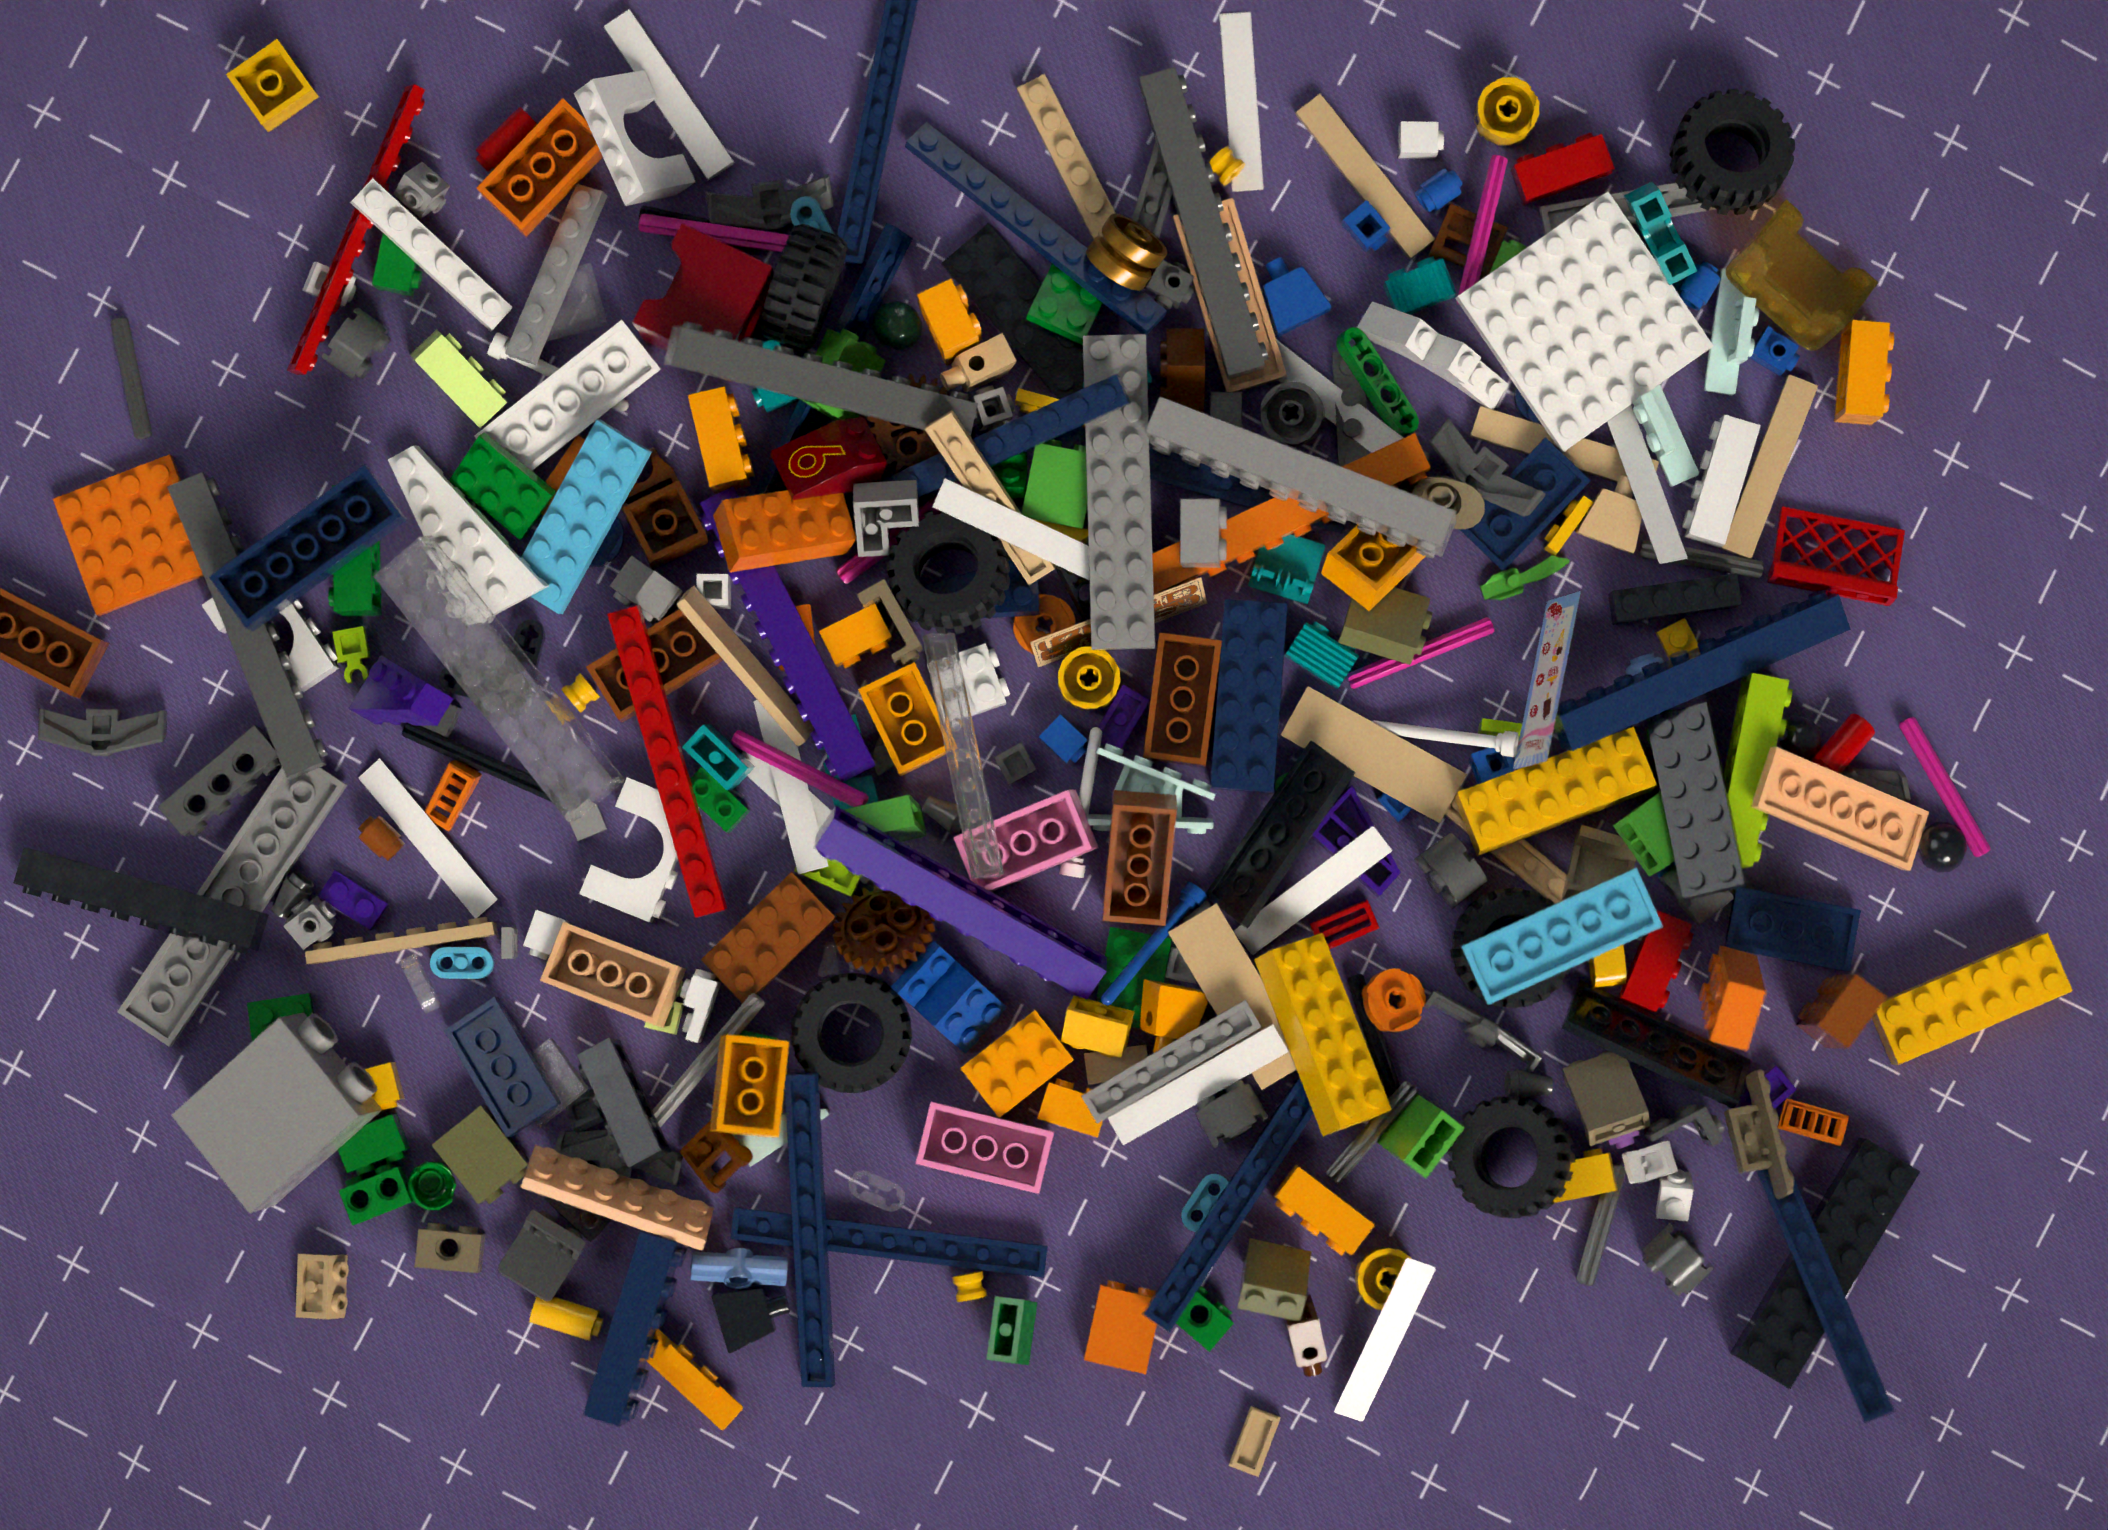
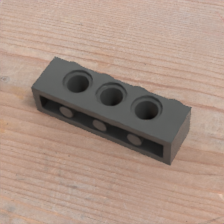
M254 725L162 802L158 808L182 836H197L207 828L208 824L206 821L214 814L220 816L232 806L230 801L238 794L244 796L257 785L254 781L263 773L268 776L281 765L272 741L260 727ZM251 755L254 759V766L250 771L244 772L240 767V761L244 756ZM226 775L230 780V786L226 791L219 792L216 787V781L220 776ZM202 795L205 798L206 806L201 812L196 813L192 808V801L195 797Z

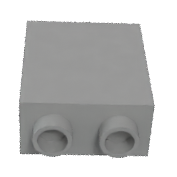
M305 1013L279 1017L171 1115L249 1214L275 1206L382 1110L371 1097L377 1091L373 1078L364 1068L352 1062L346 1066L332 1048L338 1041L336 1033L317 1014H311L307 1017Z

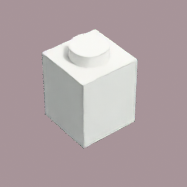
M1401 121L1398 128V158L1436 159L1438 150H1443L1444 131H1438V122Z
M697 574V589L714 609H731V577L729 574Z
M536 910L523 946L531 948L530 955L547 960L562 923H569V921Z

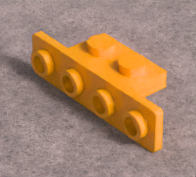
M656 1329L654 1339L659 1340L656 1353L653 1358L646 1361L720 1430L726 1429L743 1410V1406L716 1382L718 1376L706 1365L701 1368L693 1360L695 1355L685 1345L681 1343L677 1346L660 1329Z

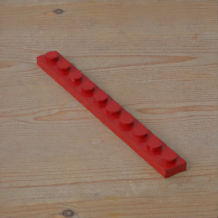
M415 84L405 87L364 186L373 178L388 192L389 184L386 182L390 173L395 172L399 166L401 155L398 154L401 146L409 141L413 132V127L410 125L414 115L418 116L424 106L425 99L422 98L425 92L424 88ZM357 208L353 210L330 269L288 365L287 371L296 375H305L307 371L311 372L318 359V355L315 352L319 342L323 343L330 330V326L327 323L331 314L334 315L340 307L342 298L339 297L343 285H348L353 276L354 269L351 268L353 261L364 250L366 241L363 240L367 228L371 229L374 225Z
M637 605L607 614L694 916L697 918L727 909L726 901L696 797L692 789L641 607Z

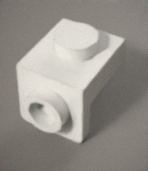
M313 262L302 291L317 297L330 267L319 262ZM352 276L349 284L343 285L339 295L342 298L340 306H345L347 302L352 300L356 291V285H354L356 277Z
M1669 1141L1622 1154L1624 1169L1631 1184L1652 1181L1678 1172Z
M1677 1169L1678 1172L1659 1178L1660 1188L1656 1206V1218L1688 1221L1693 1195V1183L1690 1172Z

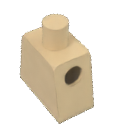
M1003 333L956 356L952 363V368L941 373L940 378L947 391L961 385L965 392H969L1007 375L1016 363V359Z
M1620 475L1614 492L1605 488L1600 489L1593 501V505L1585 514L1575 533L1633 554L1636 549L1642 515L1636 500L1632 499L1633 491L1628 477Z

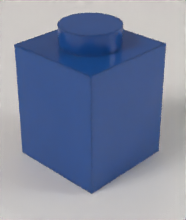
M1061 714L1039 736V739L1065 764L1070 760L1076 763L1087 751L1084 745L1088 740Z

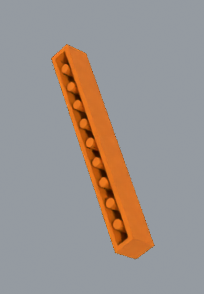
M1415 433L1342 466L1345 469L1397 488V485L1406 481L1410 485L1427 478L1425 472L1430 471L1431 468ZM1288 497L1287 501L1272 498L1227 519V529H1221V539H1226L1227 560H1221V568H1183L1180 563V541L1153 553V594L1155 595L1195 580L1207 572L1210 577L1227 570L1225 564L1237 560L1238 564L1255 557V550L1264 546L1267 551L1282 545L1284 543L1282 538L1292 533L1297 538L1312 531L1311 525L1322 520L1325 525L1334 520L1328 518L1329 513L1317 509L1316 512H1311L1298 506L1299 501Z

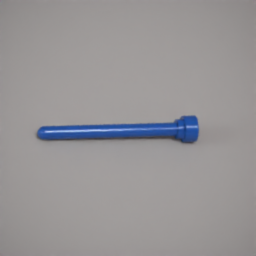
M1192 882L1186 883L1180 891L1181 896L1178 898L1180 902L1166 918V925L1157 928L1102 995L1101 1002L1104 1005H1111L1166 939L1169 935L1168 932L1175 928L1189 909L1194 910L1195 907L1199 908L1207 899V895L1202 889Z

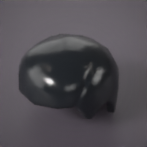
M1792 715L1786 720L1788 736L1786 739L1780 740L1779 743L1783 750L1811 761L1821 747L1822 732L1810 719L1801 715Z
M1935 822L1923 831L1918 849L1921 853L1923 864L1927 868L1937 873L1950 872L1960 866L1967 851V842L1963 832L1958 827L1949 822Z

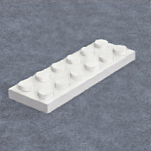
M620 320L474 436L477 439L480 434L485 432L532 471L656 374L661 368L625 322Z

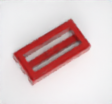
M1368 899L1309 924L1314 935L1320 934L1319 926L1359 909H1365L1366 914L1321 932L1326 938L1368 919L1371 923L1370 926L1327 943L1329 950L1380 928Z

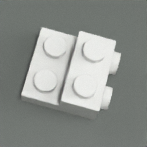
M986 643L927 664L947 725L1006 705L1004 697L1009 696L1010 693L1005 679H998L994 667L1000 666L994 648L988 650Z
M701 969L695 970L691 980H685L680 997L685 998L683 1005L695 1009L694 1014H687L682 1031L687 1032L685 1039L696 1043H701L721 985V982L715 981V974Z

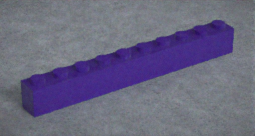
M734 486L700 503L704 512L699 514L707 531L714 530L718 539L713 541V544L721 558L725 557L713 514L722 500L739 498ZM775 566L729 572L727 568L734 585L741 583L745 594L740 597L748 612L754 610L759 619L754 624L762 640L768 637L773 646L768 652L775 666L782 665L787 674L782 679L790 695L796 692L801 701L796 707L803 721L810 720L815 731L810 733L818 750L823 747L825 748L829 758L824 760L831 776L838 775L841 781L845 782L876 766Z
M836 805L816 835L814 848L824 858L828 860L835 859L844 864L851 873L855 875L862 874L871 879L878 888L885 891L890 890L898 894L905 903L923 908L932 918L950 923L959 933L977 938L986 948L1004 953L1009 956L1013 963L1031 968L1040 978L1058 983L1067 993L1073 996L1079 995L1087 1000L1107 971L1106 956Z

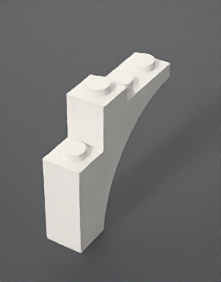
M1372 302L1357 326L1374 343L1425 367L1466 393L1483 407L1494 410L1509 385L1481 362V357L1464 342L1437 333L1418 317Z

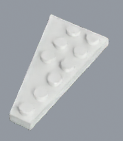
M412 446L388 459L467 628L474 627L549 587L542 578H539L529 568L528 562L515 553L508 545L509 542L477 508H473L464 498L465 495L458 487H454L444 477L443 471L419 446Z

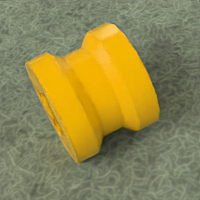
M1229 146L1221 149L1209 161L1213 173L1219 176V181L1224 186L1234 180L1246 165L1242 159H1236L1233 156V151Z
M581 673L575 677L574 683L561 688L580 713L586 709V704L600 698L596 690Z
M983 1271L952 1277L953 1284L957 1286L958 1290L956 1294L957 1302L987 1296V1291L982 1287L981 1282L984 1277Z

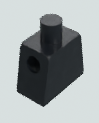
M764 1287L718 1292L711 1295L728 1354L776 1330L774 1317L790 1313L786 1295L768 1299Z

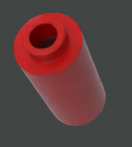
M519 107L475 149L479 154L475 160L487 172L491 169L494 170L529 134L537 123Z
M1850 714L1812 758L1811 762L1841 774L1875 735L1874 728L1863 717L1857 714Z

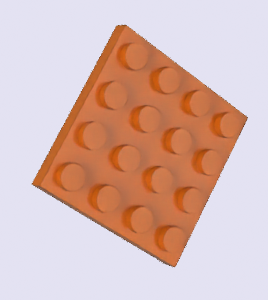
M170 454L53 499L97 616L204 576L167 486L181 481L174 459Z

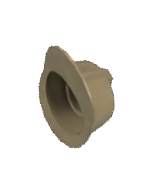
M1448 476L1425 478L1414 486L1411 493L1456 511L1454 529L1474 527L1481 521L1485 513V502L1481 493L1474 486L1454 480Z

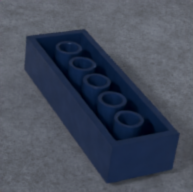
M364 464L210 575L209 578L244 627L253 632L403 524L407 519L372 470Z
M1225 599L1211 789L1274 794L1288 615L1287 603Z
M644 1230L640 1231L583 1416L617 1427L635 1418L640 1401L635 1400L637 1392L640 1388L644 1389L649 1375V1370L645 1369L646 1360L653 1358L656 1353L659 1340L654 1339L656 1329H659V1327L663 1328L668 1314V1309H664L666 1299L673 1297L678 1279L673 1278L675 1270L678 1266L682 1267L686 1257L687 1249L683 1248L684 1244Z

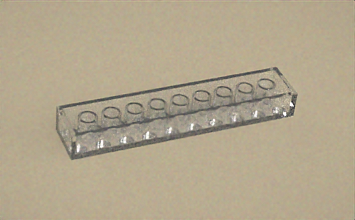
M420 536L373 576L568 823L580 819L625 781L624 777L432 536Z

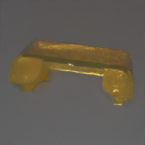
M1786 199L1726 267V276L1746 297L1756 298V306L1799 345L1807 350L1817 351L1848 325L1879 282L1865 270L1858 267H1851L1843 273L1838 271L1797 233L1802 227L1804 219L1800 211Z

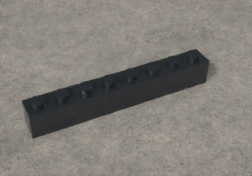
M27 847L23 849L13 882L14 884L24 886L23 893L41 897L43 891L53 894L52 901L70 905L72 899L82 902L81 909L99 913L101 908L111 910L110 917L129 921L130 916L141 919L139 925L158 930L159 924L170 927L169 933L187 938L189 932L200 935L198 941L217 946L220 940L230 943L229 950L247 954L248 948L256 951L259 950L269 916L259 911Z

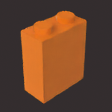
M1108 1280L1107 1285L1100 1284L1084 1360L1146 1374L1157 1325L1143 1316L1142 1313L1153 1298L1156 1290L1139 1287L1138 1292L1125 1289V1283Z

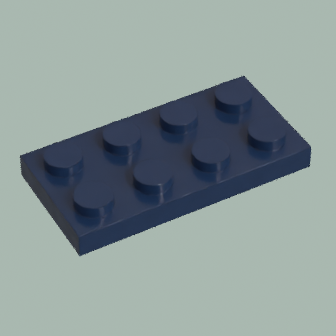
M1546 437L1507 476L1537 490H1541L1546 494L1530 515L1523 517L1484 500L1485 513L1481 521L1474 527L1459 529L1502 571L1517 558L1591 481Z
M1743 887L1735 889L1725 947L1751 954L1850 972L1861 910Z
M499 997L491 998L444 1030L506 1138L514 1136L562 1104Z

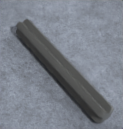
M125 317L111 320L110 324L133 433L137 439H146L152 436V430L129 321Z
M1643 541L1640 547V556L1642 558L1658 560L1651 541ZM1684 547L1688 559L1670 562L1731 574L1737 573L1738 575L1760 578L1764 568L1762 561Z
M1404 1081L1388 1099L1392 1110L1371 1119L1330 1166L1326 1174L1332 1181L1340 1184L1418 1095L1419 1091L1414 1085Z
M1615 1163L1612 1164L1618 1190L1600 1194L1576 1277L1577 1282L1587 1286H1593L1595 1283L1626 1175L1624 1166Z

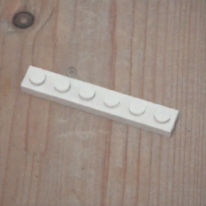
M373 178L350 202L489 331H492L513 308Z

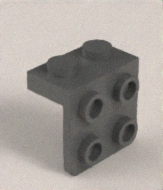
M1688 1103L1675 1110L1677 1116L1670 1120L1668 1118L1664 1119V1117L1650 1123V1126L1647 1127L1649 1131L1643 1133L1646 1140L1655 1141L1692 1121L1703 1143L1715 1146L1724 1141L1721 1133L1725 1130L1717 1115L1713 1116L1710 1114L1706 1106Z
M532 1209L525 1220L522 1230L499 1263L498 1272L540 1299L550 1301L582 1254L586 1241L582 1240V1235L576 1230L569 1227L564 1229L556 1224L555 1218L547 1212L540 1211L538 1213Z

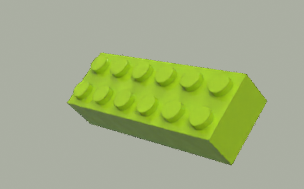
M1750 673L1742 677L1724 768V777L1743 868L1753 867L1754 861L1759 862L1762 843H1758L1760 830L1765 831L1768 814L1751 807L1770 747H1777L1778 738H1783L1786 720L1782 719L1784 707H1789L1792 698V689L1788 688L1789 680Z

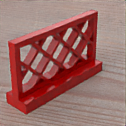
M1782 506L1767 583L1813 592L1826 590V592L1838 594L1844 598L1891 606L1896 600L1899 586H1897L1905 530ZM1787 516L1798 518L1805 526V529L1793 536L1786 527ZM1821 523L1829 524L1836 533L1835 536L1826 542H1823L1814 529ZM1852 529L1860 530L1867 539V541L1856 548L1853 547L1845 536ZM1809 532L1818 544V547L1806 554L1796 540ZM1785 535L1788 540L1783 543V538ZM1882 535L1896 537L1895 548L1887 554L1883 552L1875 541ZM1840 538L1849 553L1837 560L1827 546ZM1789 544L1794 547L1801 557L1794 563L1780 561L1782 549ZM1870 544L1880 559L1867 566L1858 551ZM1822 550L1832 564L1825 569L1816 568L1809 557ZM1893 555V561L1891 562L1889 557ZM1853 556L1862 568V571L1856 575L1847 574L1840 563ZM1804 561L1807 566L1800 565V563ZM1884 562L1891 572L1889 582L1878 580L1871 569Z

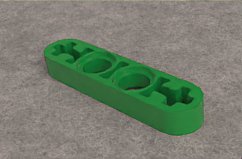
M1356 327L1349 328L1340 333L1336 340L1338 352L1384 423L1402 437L1414 432L1419 424L1417 413L1366 334ZM1351 339L1356 343L1353 347L1348 343ZM1363 352L1364 356L1358 359L1356 356ZM1364 362H1369L1374 367L1375 373L1373 377L1365 373L1363 369ZM1381 388H1385L1390 392V403L1385 402L1381 398ZM1397 406L1398 409H1396V410H1394V412H1392V411H1391V408ZM1402 417L1406 420L1404 426L1399 422Z

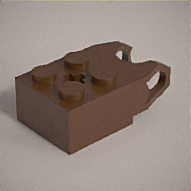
M652 447L649 449L652 451L650 455L653 466L652 474L646 481L634 484L621 510L651 570H655L708 544V539L673 468L662 460L656 449ZM666 521L668 525H673H671L669 530H660V523Z

